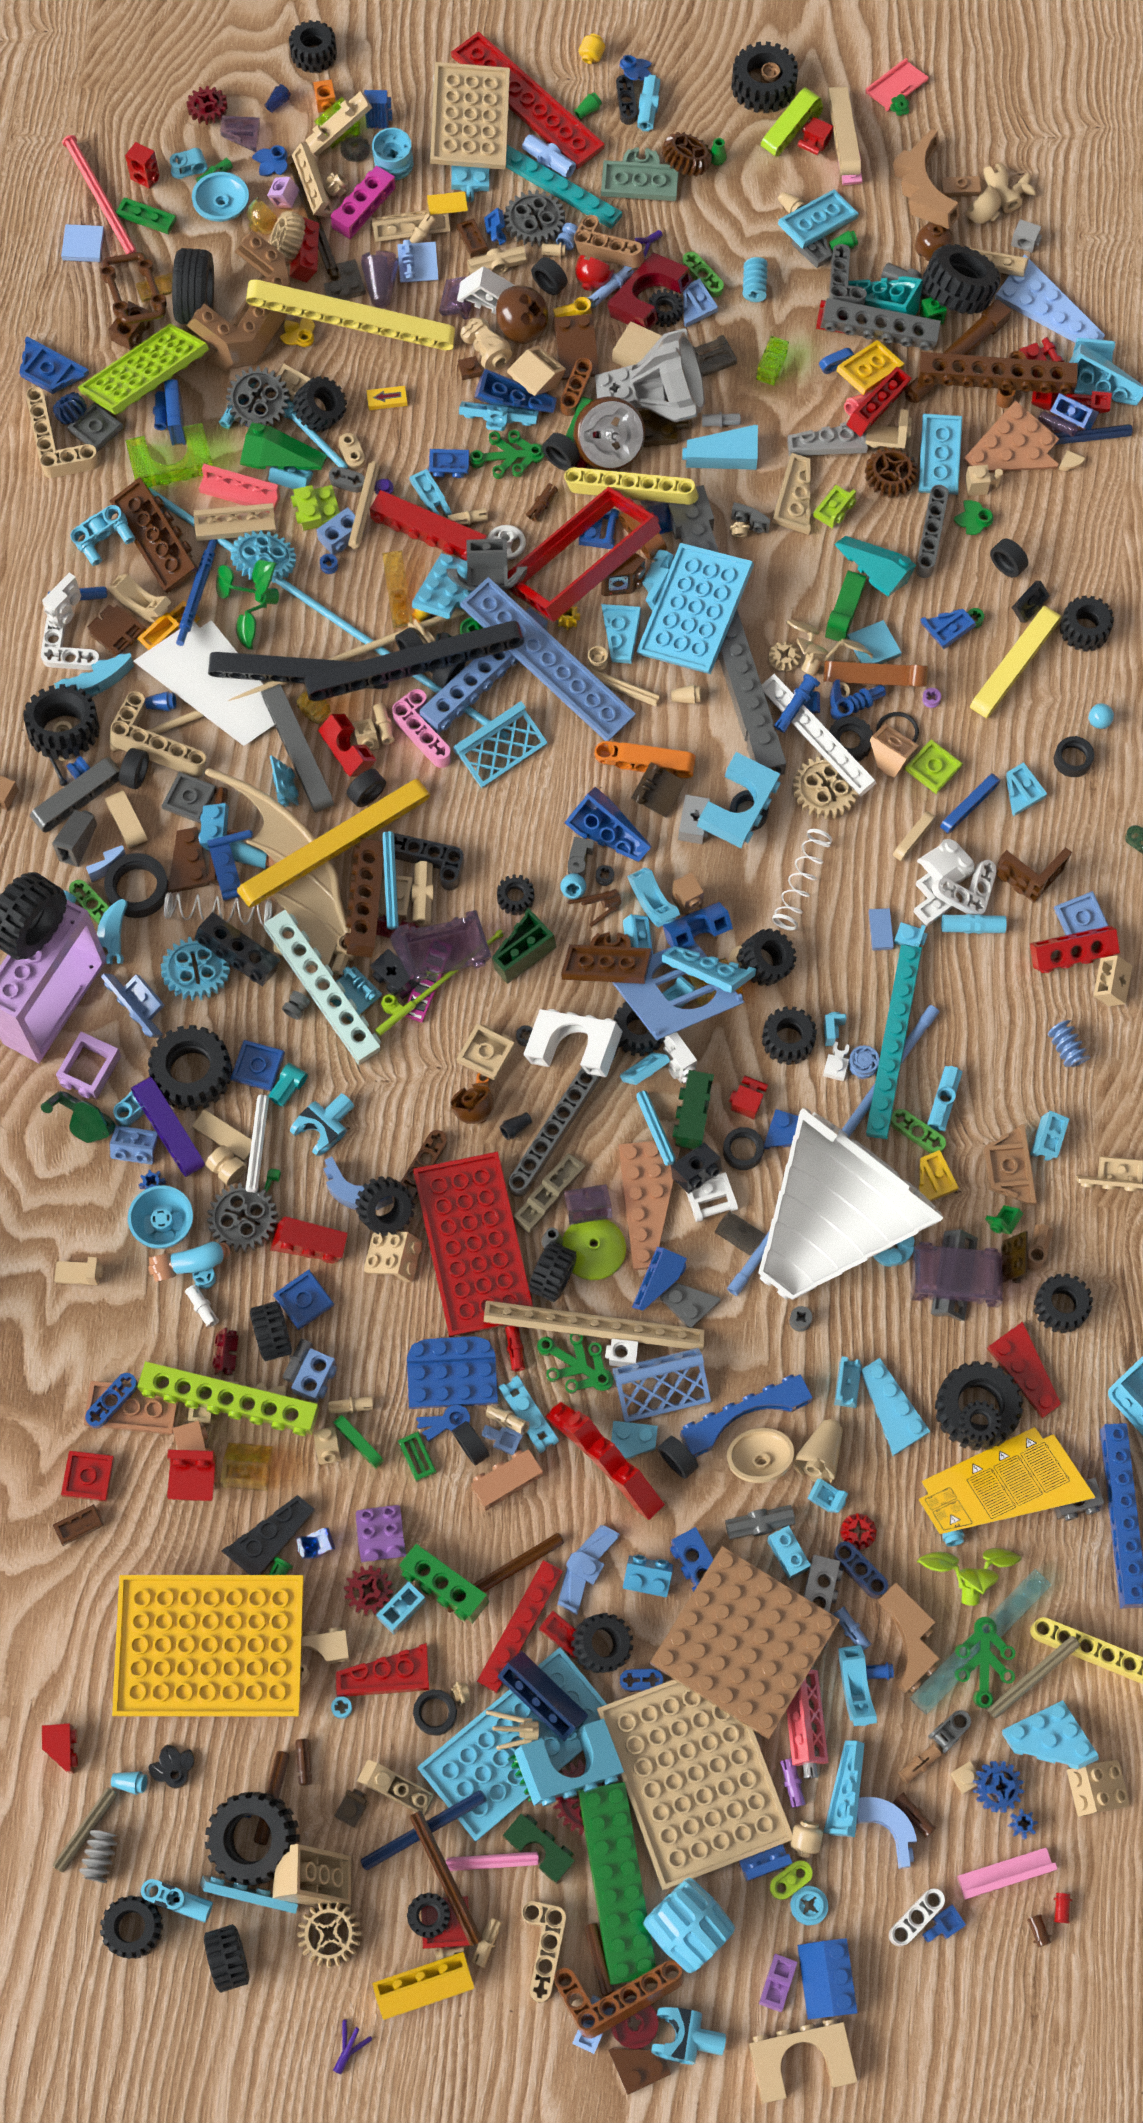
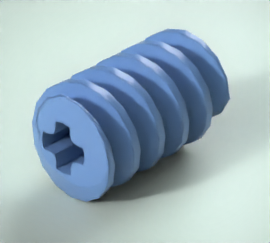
M1071 1020L1058 1023L1048 1032V1036L1053 1038L1052 1044L1057 1045L1056 1051L1061 1053L1059 1057L1061 1060H1065L1063 1063L1065 1067L1078 1066L1091 1058L1090 1055H1082L1087 1050L1086 1048L1079 1049L1083 1042H1075V1039L1079 1036L1078 1033L1071 1034L1075 1027H1067Z

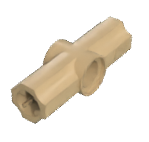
M522 246L504 251L500 248H494L484 256L467 260L470 275L483 266L499 275L504 273L509 267L527 263L525 249Z
M427 861L415 863L414 884H412L413 923L419 926L431 924L432 920L431 907L434 901V884H432L433 864Z

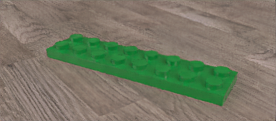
M625 1782L599 1786L588 1792H584L583 1789L578 1791L607 1972L611 1985L634 1981L656 1968L651 1934L644 1926L647 1910Z

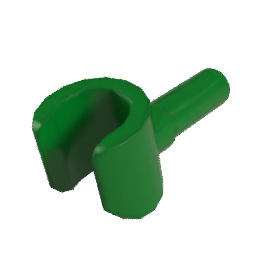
M273 1168L268 1170L267 1181L263 1190L265 1189L268 1192L272 1181L279 1182L281 1177L280 1170Z

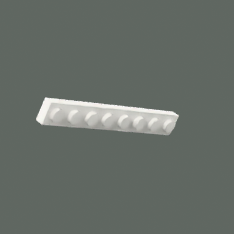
M775 674L762 684L764 694L783 713L794 694ZM802 705L791 723L859 796H863L877 784L876 781L819 720Z

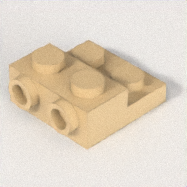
M476 1024L457 1057V1062L495 1081L502 1066H505L512 1054L515 1045L509 1036L499 1035L489 1026Z

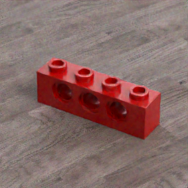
M896 366L855 409L846 425L861 437L904 392L912 378Z
M1110 925L1029 943L1033 968L1041 971V973L1052 972L1053 968L1057 967L1070 968L1073 967V964L1079 962L1081 964L1092 963L1093 959L1110 957L1120 953L1117 930ZM1098 941L1097 949L1092 951V944ZM1078 946V952L1072 955L1073 947ZM1058 950L1057 958L1052 959V953Z

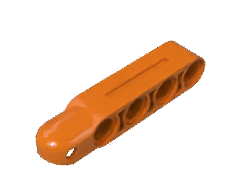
M611 741L599 743L594 750V755L598 762L614 765L620 769L645 772L650 762L679 778H691L694 773L696 756L686 751Z

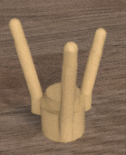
M486 1710L485 1713L487 1715L520 1722L519 1727H492L494 1731L519 1732V1738H524L498 1745L496 1747L497 1750L530 1743L532 1740H538V1721H532V1718H522Z

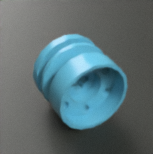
M386 128L379 131L372 141L375 166L377 165L395 176V180L407 177L414 165L411 139L408 134L398 128Z

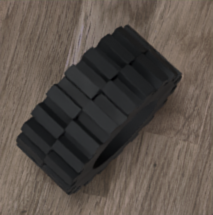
M766 41V45L756 42L755 47L750 44L747 45L746 51L744 49L739 51V56L736 55L733 63L731 88L734 98L738 97L737 102L740 105L745 103L744 108L748 110L750 107H753V112L758 113L759 109H763V113H769V109L776 112L779 106L783 109L787 106V102L790 103L793 100V96L796 93L798 63L794 61L795 56L793 53L788 55L789 49L785 47L781 50L780 44L776 43L775 46H771V42ZM770 62L779 66L780 74L782 75L775 82L760 83L751 78L748 72L762 68L764 64Z
M59 684L57 689L52 685L48 686L49 691L39 690V696L32 695L30 697L31 703L27 702L25 705L26 710L23 711L24 723L31 746H34L35 751L38 753L42 751V755L47 758L49 754H52L53 759H58L59 755H63L64 759H69L70 754H74L77 757L80 756V750L87 752L89 750L88 744L92 746L95 744V737L98 738L100 729L92 697L89 694L86 695L85 690L81 688L77 691L76 686L70 685L69 689L66 688L65 684ZM60 716H72L81 721L72 729L62 732H52L44 729L49 721Z

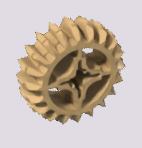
M285 211L278 217L274 228H272L273 231L269 241L273 247L284 255L286 265L296 258L305 234L303 216L292 211Z
M319 1903L320 1911L316 1912L313 1907L310 1908V1912L313 1914L311 1918L307 1914L303 1915V1918L308 1922L307 1924L299 1923L298 1926L305 1929V1932L297 1933V1937H304L305 1941L299 1942L298 1945L299 1947L307 1946V1949L302 1954L306 1956L311 1952L312 1955L309 1958L311 1963L318 1957L317 1966L322 1967L324 1960H327V1968L332 1967V1960H335V1964L339 1967L341 1966L339 1958L343 1957L346 1962L350 1960L346 1955L348 1951L353 1955L356 1954V1951L351 1946L352 1944L360 1946V1942L354 1940V1936H361L362 1932L354 1931V1928L359 1927L361 1924L360 1922H351L355 1919L356 1914L352 1913L347 1916L350 1910L348 1906L343 1911H340V1903L336 1904L335 1909L332 1908L331 1903L327 1904V1909H324V1905ZM323 1915H338L329 1925H323L317 1921ZM344 1920L349 1929L347 1942L339 1936V1928ZM312 1926L320 1933V1940L316 1948L313 1947L310 1939ZM320 1927L325 1930L328 1928L329 1931L330 1928H334L333 1934L339 1942L330 1938L329 1941H326V1935ZM331 1943H335L342 1948V1950L332 1955L321 1954L323 1949Z

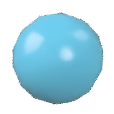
M1099 703L1092 707L1088 719L1093 727L1105 729L1113 722L1114 712L1107 704Z
M568 874L560 883V889L568 899H578L586 891V882L579 874Z

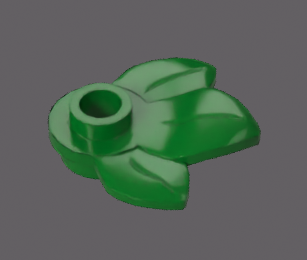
M964 500L965 512L954 517V521L958 526L966 528L967 535L981 533L983 528L991 526L994 520V516L989 509L983 508L979 502Z

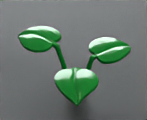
M258 560L255 563L252 579L256 590L232 585L234 573L229 566L221 565L217 570L216 591L220 598H228L231 589L255 593V600L261 604L246 610L245 615H239L236 623V633L239 641L250 650H254L253 641L256 633V619L251 612L267 608V604L276 605L279 601L278 590L276 588H268L277 564L275 562Z

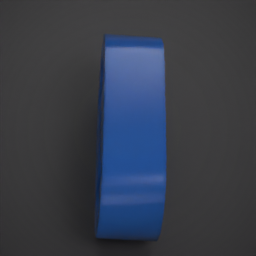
M844 348L824 357L819 362V366L824 374H829L836 371L838 365L855 354L851 348Z
M629 1669L622 1672L619 1683L621 1688L627 1692H642L655 1687L651 1686L650 1682H643L642 1679H649L650 1674H655V1678L659 1679L655 1686L663 1683V1676L655 1669ZM627 1675H632V1679H640V1682H634L632 1687H628V1684L623 1682V1679H627Z

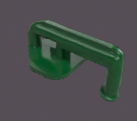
M64 1091L56 1092L41 1104V1110L44 1113H51L53 1107L58 1103L73 1110L69 1129L75 1137L86 1143L107 1138L114 1133L116 1128L114 1121L108 1115L102 1113L98 1107L87 1101H81Z

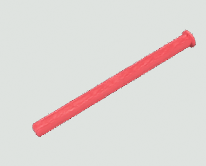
M66 136L62 144L68 148L126 254L137 252L80 150L76 136Z

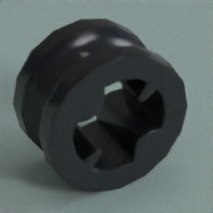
M608 865L600 866L596 870V882L601 886L610 885L614 880V870ZM602 872H605V874L609 873L607 879L605 877L601 878Z
M524 1025L518 1028L516 1040L519 1045L527 1046L529 1039H521L522 1033L526 1032V1034L530 1033L531 1035L532 1027Z

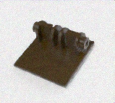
M650 762L631 798L635 802L667 818L686 781Z
M1028 1231L1002 1241L1001 1283L1012 1280V1283H1021L1023 1275L1027 1274Z

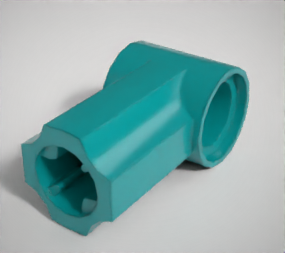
M289 1062L283 1068L279 1081L268 1095L269 1099L276 1105L284 1107L296 1089L299 1090L304 1085L308 1073Z

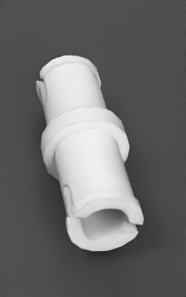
M195 1284L187 1288L185 1293L193 1303L194 1311L200 1314L207 1328L215 1326L219 1319L211 1309L210 1301L204 1298L198 1285Z

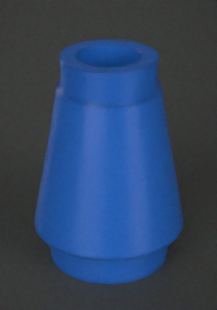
M167 691L146 697V709L162 711L176 709L175 693Z

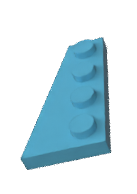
M676 946L662 954V962L730 993L753 978L756 973L755 968L748 967L747 970L739 968V964L730 962L729 965L718 962L719 958L712 956L703 958L700 957L698 952Z
M880 1358L861 1369L862 1377L870 1398H872L876 1414L880 1419L892 1456H895L930 1433V1430Z
M848 1740L844 1742L823 1833L834 1836L855 1837L865 1743Z
M204 1875L200 1883L204 1892L294 1914L297 1911L298 1903L273 1899V1894H270L271 1891L257 1887V1890L248 1888V1885H239L237 1882L233 1884L225 1882V1879L219 1877H207Z

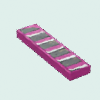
M432 941L418 975L421 983L412 990L408 1002L415 1000L441 979L452 953V946ZM436 989L420 1001L416 1008L405 1017L423 1023Z

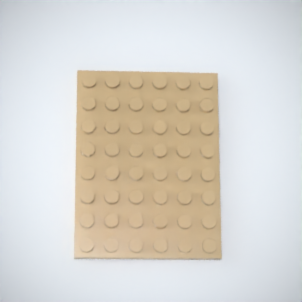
M674 1679L597 1708L600 1720H605L624 1770L621 1778L625 1782L630 1803L662 1890L678 1885L686 1878H696L792 1840L791 1829L753 1729Z

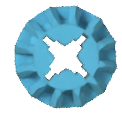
M805 1886L792 1896L790 1902L791 1912L798 1922L804 1925H816L825 1918L828 1912V1901L820 1889L813 1886ZM815 1897L813 1907L818 1913L809 1910L803 1914L805 1905L801 1899L808 1902Z

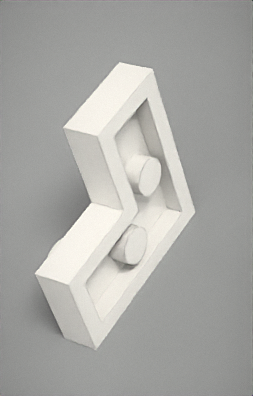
M929 873L916 882V886L928 899L914 908L913 911L926 927L953 908L952 905L942 901L933 894L932 885L935 880Z

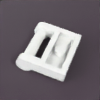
M726 1172L709 1179L699 1189H695L689 1194L687 1193L696 1222L703 1221V1218L721 1212L738 1210ZM727 1197L728 1202L700 1210L699 1204Z

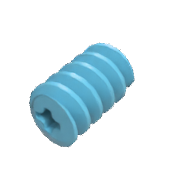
M754 257L744 263L742 293L743 297L748 301L761 302L766 299L768 263L764 258Z

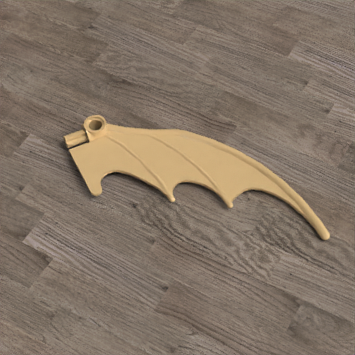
M211 768L206 769L205 774L235 788L256 805L262 814L264 825L258 835L252 840L247 839L246 843L264 851L274 862H279L316 839L308 828L287 808L266 793L230 775ZM328 861L277 892L272 897L288 914L292 913L298 922L296 926L300 932L305 931L310 939L308 943L312 949L315 947L322 957L320 960L324 966L326 964L329 966L333 953L336 955L331 970L335 975L339 976L343 975V970L346 968L348 960H353L355 955L346 954L347 949L342 947L345 933H349V928H346L347 918L341 900L338 874L332 862ZM274 945V952L282 955L276 945ZM298 948L294 951V953L298 956H302L306 953V951L302 948Z

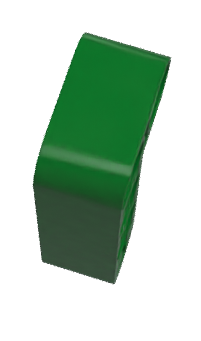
M847 571L834 610L831 611L827 623L825 638L838 642L842 638L846 639L867 580L866 575Z

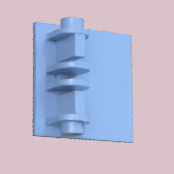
M404 240L403 244H397L400 283L438 280L436 242L411 243L410 240Z

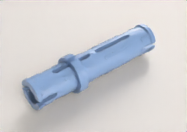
M624 266L617 274L614 273L607 284L589 296L588 299L592 300L591 307L596 308L613 291L621 288L624 282L634 273L633 270L628 272L632 267Z

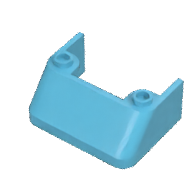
M1143 1356L1108 1391V1396L1112 1403L1142 1435Z

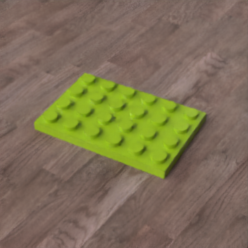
M170 323L78 386L81 394L116 415L123 412L130 404L139 401L146 393L155 390L163 381L171 379L173 374L188 367L189 363L201 358L209 348L204 341Z

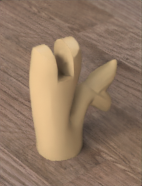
M1002 163L995 165L996 173H994L991 166L983 170L987 185H991L999 193L1001 207L1005 213L1015 211L1021 206V193L1036 195L1035 189L1029 184V173L1023 176L1010 190L1008 188V172Z

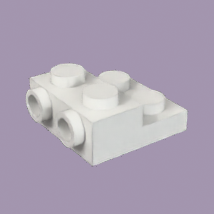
M70 572L42 600L45 608L44 611L48 616L47 620L55 628L58 626L61 629L72 620L74 615L72 606H75L81 598L76 577Z
M675 1032L665 1037L663 1049L670 1058L669 1073L674 1079H678L680 1083L685 1084L688 1071H696L697 1060L678 1033Z

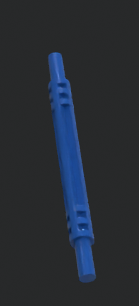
M217 539L209 540L207 549L203 552L179 625L180 632L176 644L179 646L184 645L187 634L191 631L215 557L214 551Z

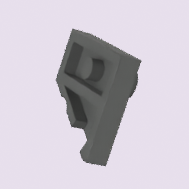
M826 237L817 240L803 249L792 240L791 244L816 268L831 260L832 253L827 246Z
M674 1283L660 1297V1300L688 1328H693L721 1301L719 1297L679 1283Z

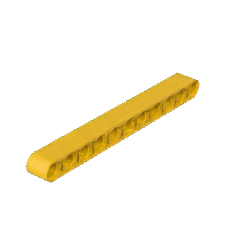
M418 778L410 781L244 882L236 890L249 908L258 905L360 842L361 838L369 837L423 804L431 794Z

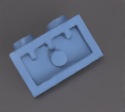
M116 1125L110 1141V1156L112 1159L152 1165L154 1162V1150L159 1136L156 1131Z

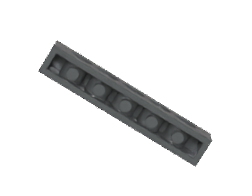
M827 298L820 328H825L830 332L839 331L844 332L846 335H859L866 339L874 338L885 343L894 342L904 347L913 346L929 351L934 350L937 344L941 321ZM839 316L844 317L846 320L839 319ZM858 320L863 321L865 324H860ZM876 324H881L884 328H879ZM895 328H900L903 332H898ZM914 332H919L922 336H918Z

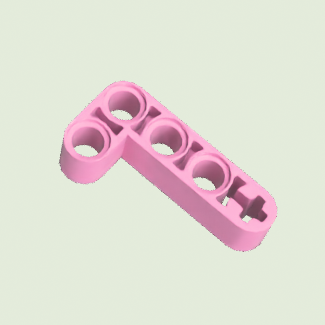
M414 689L393 705L394 722L436 767L445 768L451 762L450 748L420 716V709L427 703L426 694L420 689ZM416 700L422 701L421 703H414ZM400 712L406 713L405 715H398ZM413 726L419 727L418 729H411ZM432 740L431 743H425L424 741Z

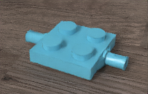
M451 165V190L466 192V201L469 202L470 198V202H473L474 192L489 191V168Z

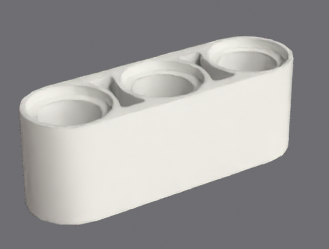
M930 1889L923 1893L891 1927L889 1940L892 1944L899 1947L907 1945L939 1912L945 1903V1897L940 1890ZM929 1894H935L938 1897L939 1903L936 1907H931L928 1904L927 1897ZM913 1911L921 1913L923 1917L921 1924L912 1922L911 1914ZM897 1928H902L906 1932L905 1941L900 1942L895 1938L894 1934Z

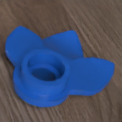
M625 55L620 60V67L631 80H644L645 77L652 75L647 69L652 63L647 60L636 59L632 55Z
M275 145L271 149L263 148L252 156L253 160L261 163L259 167V175L270 176L274 172L282 175L287 170V151L280 145Z

